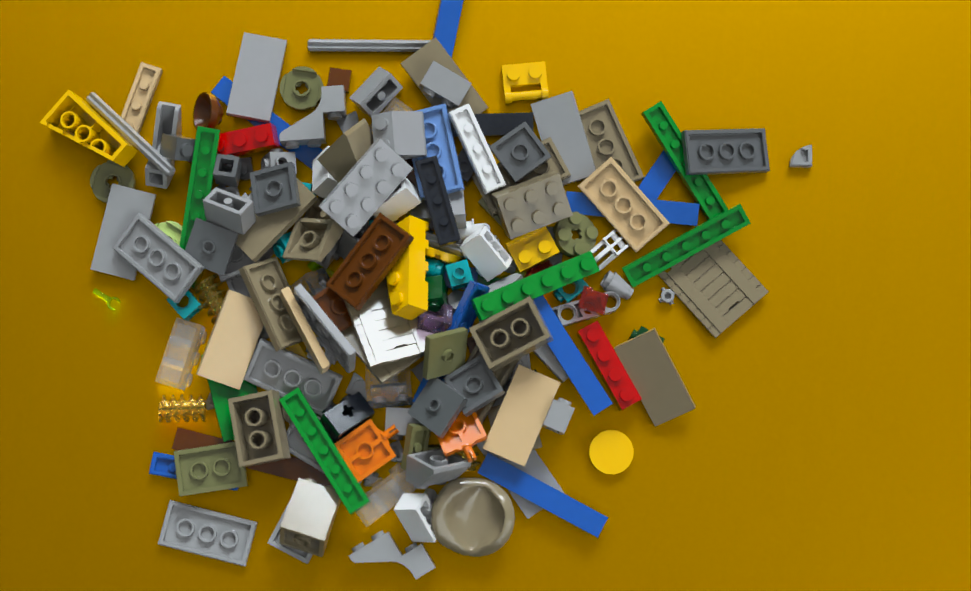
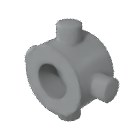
M665 287L661 288L662 293L658 301L660 303H669L670 305L674 304L672 300L674 299L675 292L665 289Z
M376 472L369 475L363 480V485L365 487L373 485L379 479V474Z

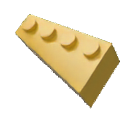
M69 89L39 122L122 167H125L138 152L129 141L88 103Z
M409 215L397 223V225L412 235L414 239L386 275L392 314L413 320L428 311V282L425 281L428 262L425 261V250L429 249V240H426L425 236L426 231L429 230V222Z

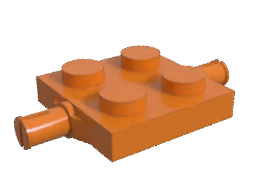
M462 410L444 438L436 435L445 457L464 451L468 462H472L471 456L473 461L477 459L472 447L488 439L476 412L466 417Z
M370 418L335 443V446L358 482H361L397 456L390 447L388 440L399 433V430L395 429L396 426L394 424L383 432L376 427Z

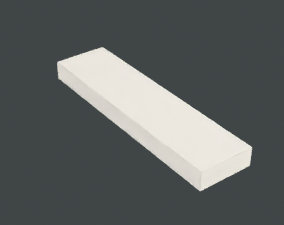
M470 104L450 111L448 113L449 118L484 194L505 186L506 183Z

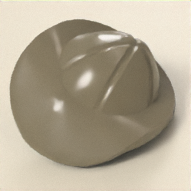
M476 477L454 479L441 489L435 499L431 511L432 529L436 539L444 547L465 556H486L501 549L510 538L515 523L514 507L508 494L494 482Z

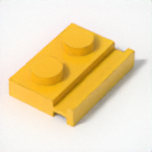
M546 226L505 243L519 273L560 253Z

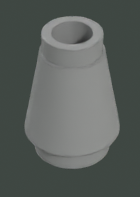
M610 270L605 274L600 283L604 291L615 292L619 297L626 300L634 292V289L622 277Z

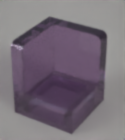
M444 303L437 313L428 310L418 316L417 329L433 334L447 331L452 325L453 306Z

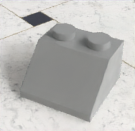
M389 111L371 115L374 142L378 138L382 139L403 160L427 156L422 111Z
M442 448L407 455L406 481L417 489H426L428 486L435 484L444 485L446 482L457 479L471 466V462H468L467 459L456 453L445 457Z

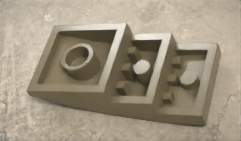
M318 196V200L306 211L304 218H299L296 221L282 256L284 259L321 262L341 237L345 229L318 207L324 198Z

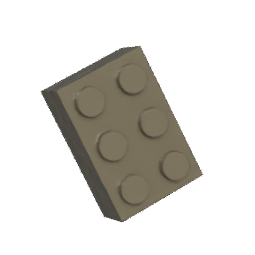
M553 170L491 194L504 233L510 239L573 216L560 175Z
M530 296L469 328L488 368L493 372L554 341L539 309Z
M268 390L228 399L239 467H251L291 458L282 405L279 401V391Z

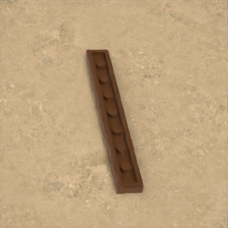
M177 427L172 449L185 450L224 443L222 438ZM293 456L289 459L246 467L298 481V478H308L316 481L317 484L332 486L323 472Z

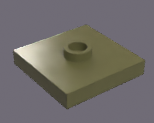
M465 327L426 336L422 377L429 380L448 375L465 365L468 330Z

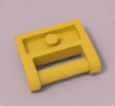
M545 61L502 65L505 104H511L512 101L541 98L545 100L549 98ZM541 86V90L511 93V88Z

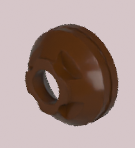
M202 92L198 96L193 110V122L196 130L197 126L214 129L222 122L223 106L220 105L215 95Z

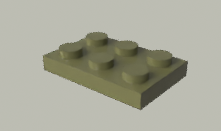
M235 442L174 451L179 497L248 486L246 467H239Z

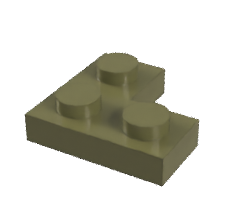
M422 423L407 425L401 468L406 470L407 455L441 448L440 444L428 445L431 430Z

